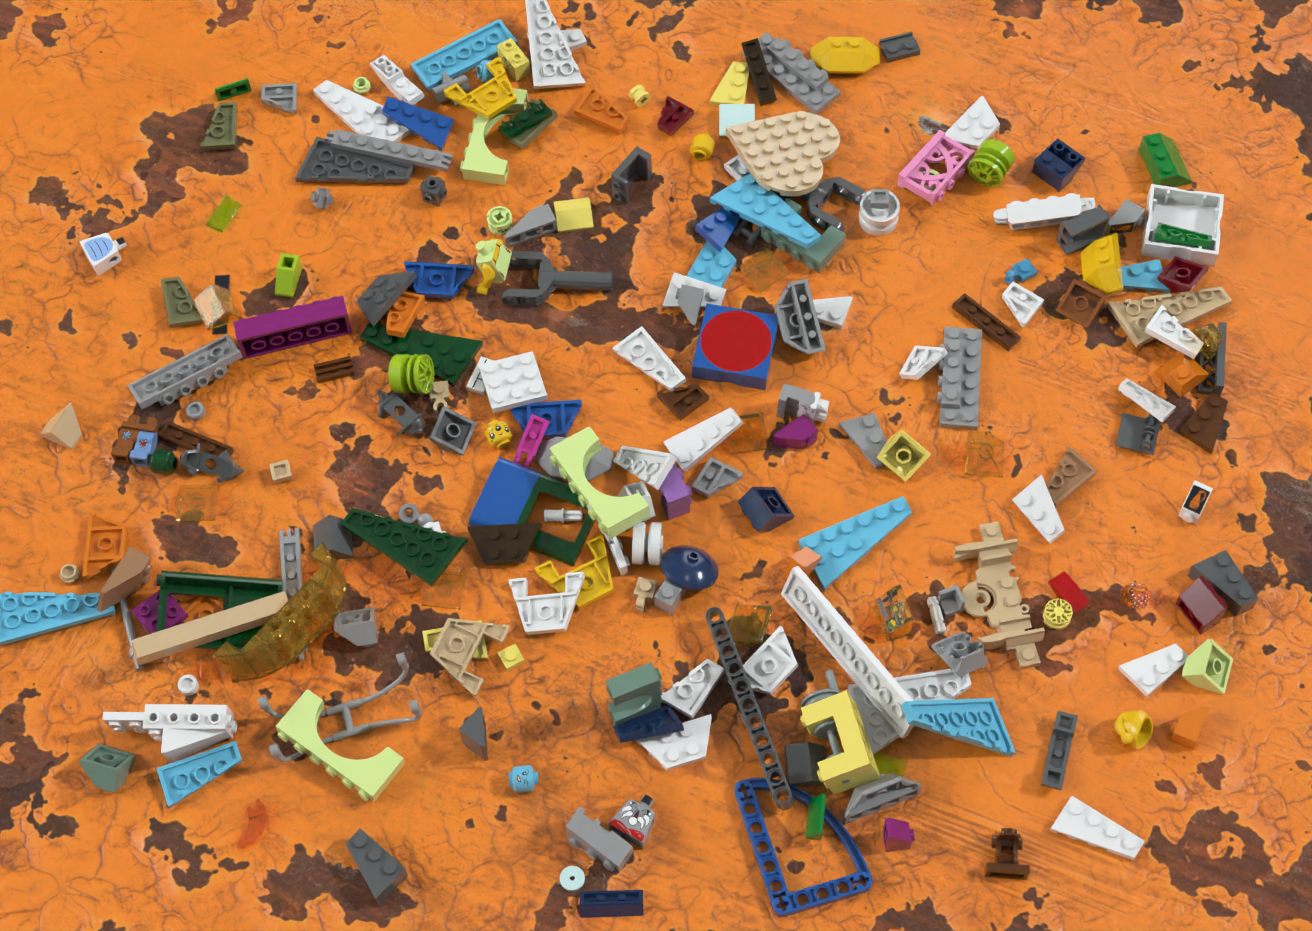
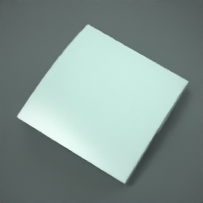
M719 104V137H728L725 133L726 127L755 121V104Z

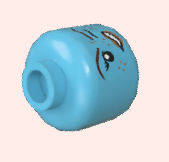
M531 765L515 766L512 772H509V785L516 793L532 792L535 784H539L538 771L534 772Z

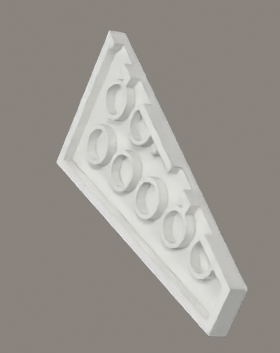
M326 80L313 89L314 94L357 134L399 142L411 133L403 125L400 126L382 115L383 105Z

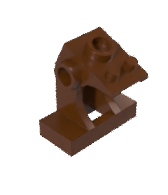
M1001 828V832L996 831V836L992 835L991 847L995 848V863L987 862L984 877L1027 880L1030 874V865H1019L1018 850H1022L1021 834L1017 833V829ZM1001 850H1012V861H1001Z

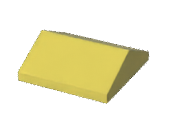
M589 197L554 202L558 233L594 229Z

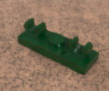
M542 99L539 100L540 103L537 105L531 104L530 109L514 117L510 116L509 121L501 122V125L498 126L499 131L508 141L553 115Z

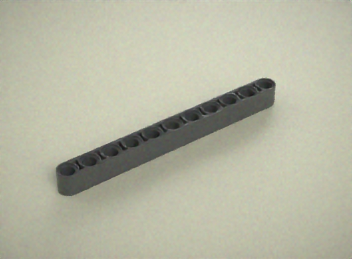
M711 607L706 611V621L773 799L780 810H789L794 804V798L726 619L720 608ZM716 616L720 617L717 621H711ZM720 634H727L723 639L718 638ZM727 651H733L732 655L724 656ZM733 669H740L736 674L731 673ZM741 686L747 687L743 692H739L738 688ZM747 704H753L751 709H744ZM754 722H760L757 728L751 727ZM761 740H767L764 746H759L758 743ZM768 758L774 759L772 764H765ZM777 776L781 777L780 782H778V783H773V782H772V779H773L774 777H777ZM782 795L789 796L785 802L779 801Z

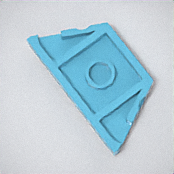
M706 241L687 277L723 288L736 265V259L725 247L719 253Z

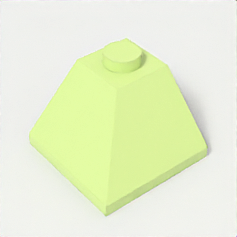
M1207 639L1186 658L1182 677L1193 686L1218 694H1225L1233 658L1212 639Z

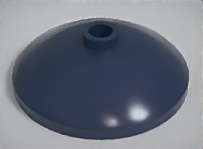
M680 545L668 549L663 554L660 563L665 577L676 586L687 590L707 589L716 582L719 574L715 560L707 552L689 545Z

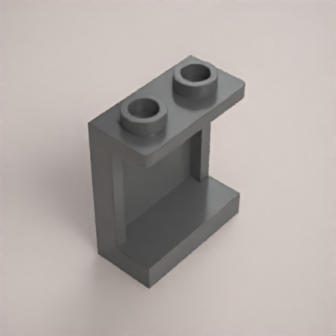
M636 146L611 174L612 196L617 201H622L625 204L628 203V187L639 175L646 180H649L652 176L650 153Z

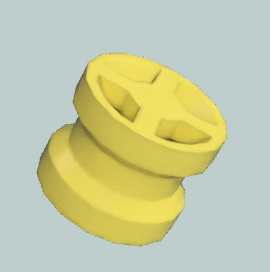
M642 85L633 87L629 92V97L631 100H635L637 107H643L650 101L651 95L645 92V88Z

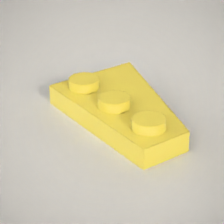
M732 62L711 97L709 105L745 104L750 72L747 63Z

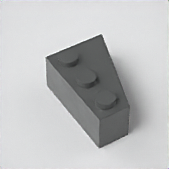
M360 828L345 844L378 906H380L404 881L408 874L403 865Z

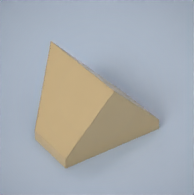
M69 403L48 421L40 436L73 450L82 437V433L72 403Z

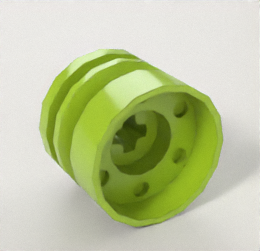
M986 139L981 143L976 154L968 164V172L978 183L988 187H997L1002 183L1007 171H1009L1014 163V153L1005 143L995 139Z
M409 354L394 355L390 361L388 372L391 389L394 393L409 394L411 392L414 394L429 393L434 383V365L430 356L427 354H414L412 356Z

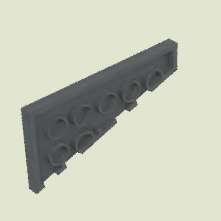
M316 137L295 180L296 182L408 183L415 167L407 163L333 148L324 141L325 139Z

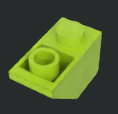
M281 253L276 269L275 295L293 298L303 268L298 255Z

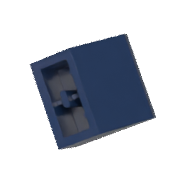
M1057 138L1034 160L1032 172L1060 192L1072 181L1086 158Z

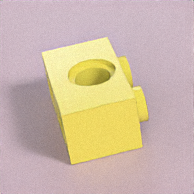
M512 38L497 45L498 57L501 58L502 64L515 81L531 74L528 58Z

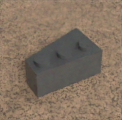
M1226 550L1192 565L1187 575L1195 580L1203 576L1205 580L1209 581L1214 591L1226 601L1227 609L1235 616L1253 609L1259 599Z

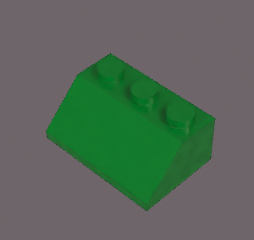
M1160 132L1142 136L1139 151L1155 185L1179 187L1192 183L1173 139Z

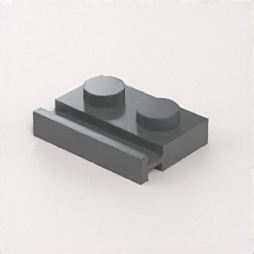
M912 31L879 40V45L882 48L887 63L920 55V48L915 37H913Z

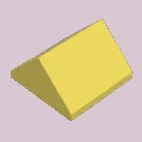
M901 429L889 438L876 458L906 482L930 457L931 453Z

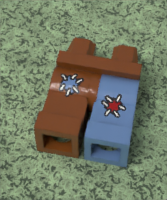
M131 414L127 421L122 422L116 446L111 451L115 462L130 465L133 463L136 466L150 468V465L147 464L149 454H152L156 449L159 439L158 421L156 418L149 417L146 420V424H140L141 417Z

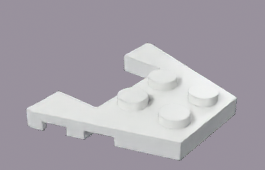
M583 571L565 573L564 593L528 596V580L526 577L509 579V585L527 635L564 632L567 630L585 578Z

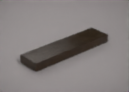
M758 38L741 43L760 106L777 101Z

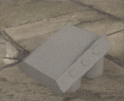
M962 631L935 642L931 646L961 679L964 675L979 668L984 669L988 662L987 657L984 655V644L977 641L972 642L971 636Z

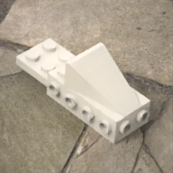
M145 704L144 712H103V721L116 733H126V730H134L136 733L147 732L151 738H154L153 740L162 741L161 753L169 762L181 760L224 739H233V733L237 732V721L228 705Z

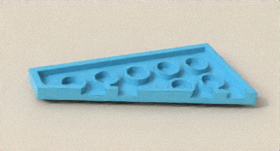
M751 173L710 197V203L714 205L717 203L727 211L732 210L738 213L739 217L762 228L767 227L777 235L780 233L788 237L789 241L806 249L821 241V235L772 190L769 192L761 187Z
M902 496L799 539L798 543L801 549L808 547L822 557L813 571L823 590L825 591L848 568L854 566L870 552L879 541L881 542L885 539L887 534L909 518L912 511Z
M25 592L24 594L0 593V646L116 614L115 607L113 605L102 612L98 611L100 593H87L86 595L47 592Z
M994 698L906 701L901 705L907 722L910 725L1010 757L1016 753Z

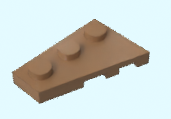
M1070 446L1046 485L1055 508L1097 474V470Z

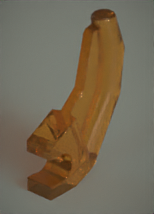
M260 799L256 800V803L259 805L257 810H252L250 806L247 807L249 823L247 829L239 837L238 845L240 848L253 844L262 835L269 819L266 807Z

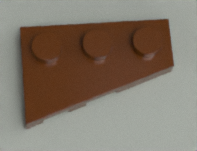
M1212 391L1181 428L1179 434L1212 454L1228 401Z

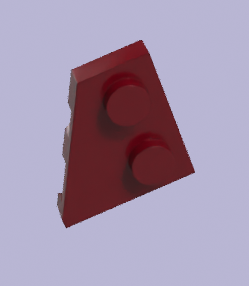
M667 96L665 108L662 109V116L659 118L657 125L659 130L672 136L694 115V111L692 108Z

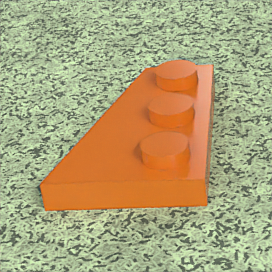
M403 292L389 308L386 325L388 335L402 338L406 336L425 302V295Z

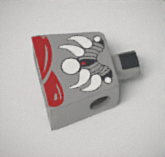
M643 795L639 803L629 799L609 822V830L644 849L655 822V812L650 809L654 800L648 795Z

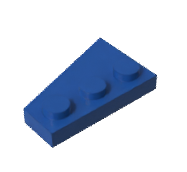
M722 207L698 223L695 230L720 253L741 217H739L738 213L732 210L727 211Z

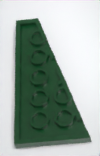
M354 508L351 509L341 522L344 528L431 587L468 542L467 538L455 537L449 533H440L430 528L395 521L388 517L383 518Z

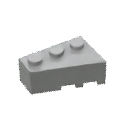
M579 806L566 825L568 843L576 849L580 847L585 850L586 855L591 859H598L603 862V866L608 870H615L620 873L633 854V846L612 830L609 832L600 826L601 822L595 818L592 821L583 814L585 809Z

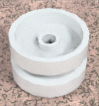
M871 191L862 197L859 224L865 232L874 236H884L890 234L896 228L900 211V203L896 195L889 191V208H871Z
M640 522L633 527L632 564L642 565L645 561V553H648V563L660 566L661 553H663L662 523L652 522L649 527V534H646L645 522Z

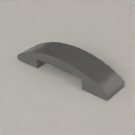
M1057 711L1041 781L1042 786L1062 790L1072 738L1077 723V715Z

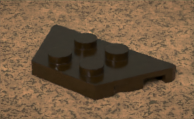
M542 523L467 526V529L486 565L520 564L526 562L529 550L535 543L534 539L542 528Z

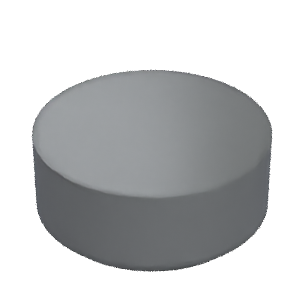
M194 401L187 405L186 414L190 420L198 421L205 416L206 410L201 402Z

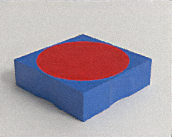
M706 304L692 364V378L714 382H730L739 386L766 390L771 356L775 349L779 330L777 316Z

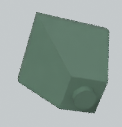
M97 744L80 759L79 763L96 787L104 789L106 792H116L124 785L136 754Z

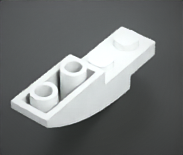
M385 55L370 63V66L381 81L400 101L413 105L425 98L423 92L404 76L403 71Z

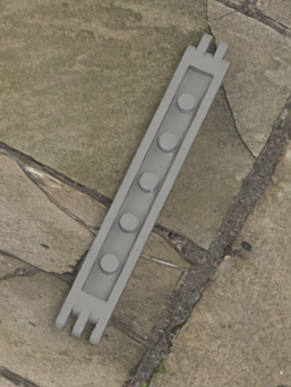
M338 129L335 132L328 131L324 140L333 148L444 172L448 171V166H450L453 155L450 153Z
M299 527L295 528V535H292L291 529H287V536H285L284 530H279L282 588L287 595L290 605L293 607L292 615L284 618L287 655H291L292 662L296 661V654H299V660L301 661L304 660V653L308 652Z

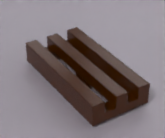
M350 356L314 364L318 383L355 375Z

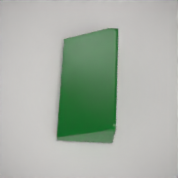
M248 78L214 89L218 101L252 91Z
M826 794L813 797L809 801L806 839L819 841L822 839Z

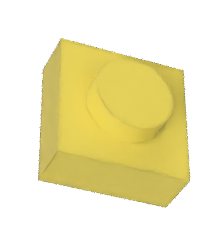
M516 644L498 652V656L507 672L525 663Z

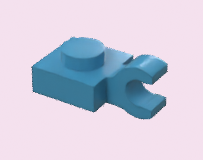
M1025 259L1013 265L1011 270L1005 273L1007 277L1004 280L1007 284H1011L1012 281L1014 282L1017 279L1023 283L1035 277L1038 271L1028 259Z

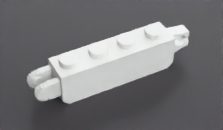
M1070 193L1063 197L1049 196L1047 199L1041 200L1033 198L1026 202L1013 201L1010 204H1006L1007 208L994 211L993 217L994 223L997 225L1009 224V228L1012 230L1057 225L1061 223V220L1068 221L1096 208L1095 199L1080 198V194Z

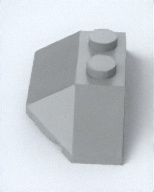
M803 279L789 282L774 306L783 342L807 355L826 351L808 280Z
M554 437L540 444L537 451L536 463L553 478L562 477L559 473V468L557 466L554 467L549 459V456H551L549 448L565 440V437ZM600 444L601 451L591 458L586 467L585 477L587 481H591L605 472L611 471L614 451Z
M884 773L880 775L881 778L854 788L845 811L844 824L919 795L922 789L921 784L894 773L888 775Z

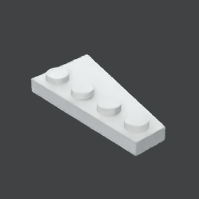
M642 326L612 348L615 353L670 391H674V388H678L687 381L685 376Z
M730 407L663 441L670 453L677 457V463L686 472L744 423L734 409Z

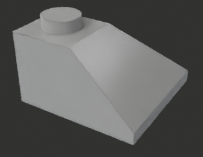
M375 608L335 613L334 631L357 646H373L375 643H378Z

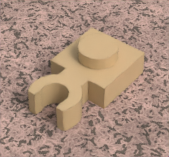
M448 380L433 383L430 391V400L434 402L433 408L435 413H438L437 409L440 406L448 408L446 402L450 400Z

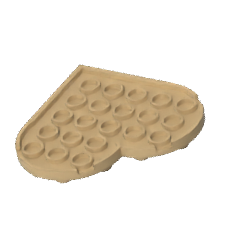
M805 111L726 127L725 130L726 135L755 181L767 191L774 190L780 192L782 196H800L815 190L823 176L824 168L822 163L835 156L840 143L839 132L829 119Z

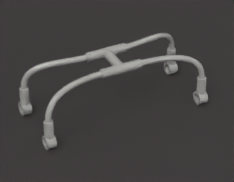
M404 652L396 654L398 664L403 669V672L392 684L368 697L332 706L321 712L319 717L342 712L346 730L322 739L321 741L324 744L367 732L375 727L409 723L421 718L422 711L416 699L409 702L411 712L415 715L414 717L353 726L350 709L362 706L363 703L384 695L395 688L406 677L409 664ZM267 696L258 698L261 710L263 709L266 713L276 718L282 719L285 714L272 710ZM278 744L269 746L272 758L275 757L277 761L288 762L306 754L305 752L303 754L297 752L284 757Z

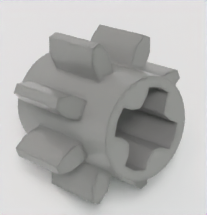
M318 187L316 192L312 191L310 197L312 202H314L313 205L321 209H326L328 205H332L334 198L330 194V190Z

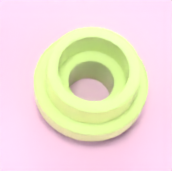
M358 77L353 83L354 91L359 94L368 92L371 87L370 82L365 77Z

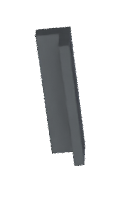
M1219 322L1217 328L1201 327L1200 340L1206 346L1203 344L1199 351V365L1203 368L1209 364L1214 371L1206 379L1213 385V389L1202 388L1203 382H1201L1197 390L1199 394L1210 395L1213 391L1220 396L1223 391L1227 322ZM1205 333L1215 334V339L1209 342L1205 338ZM1208 348L1214 352L1211 358L1204 353Z

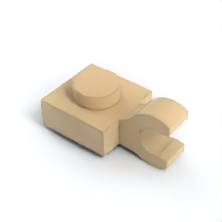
M638 577L633 597L637 598L635 604L636 611L644 612L646 601L653 602L658 581Z

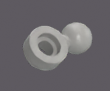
M412 503L404 504L399 510V517L403 522L412 523L416 520L419 526L433 522V517L430 514H419L418 508ZM407 509L412 510L413 514L411 516L405 514Z

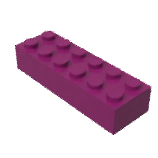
M334 296L330 299L297 305L289 309H280L268 314H259L251 318H242L233 322L237 342L244 359L353 333L343 296Z

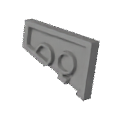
M875 413L839 422L841 430L847 433L852 443L859 447L861 453L875 469L886 466L876 458L887 442Z

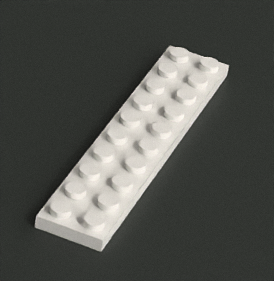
M800 567L792 568L781 595L902 739L907 737L913 725L908 724L901 705L906 701L913 700Z

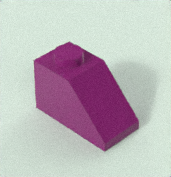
M803 414L775 433L773 444L776 447L804 449L806 446H812L816 442L818 430Z
M885 818L882 830L885 852L910 849L912 842L915 841L914 830L909 828V822Z

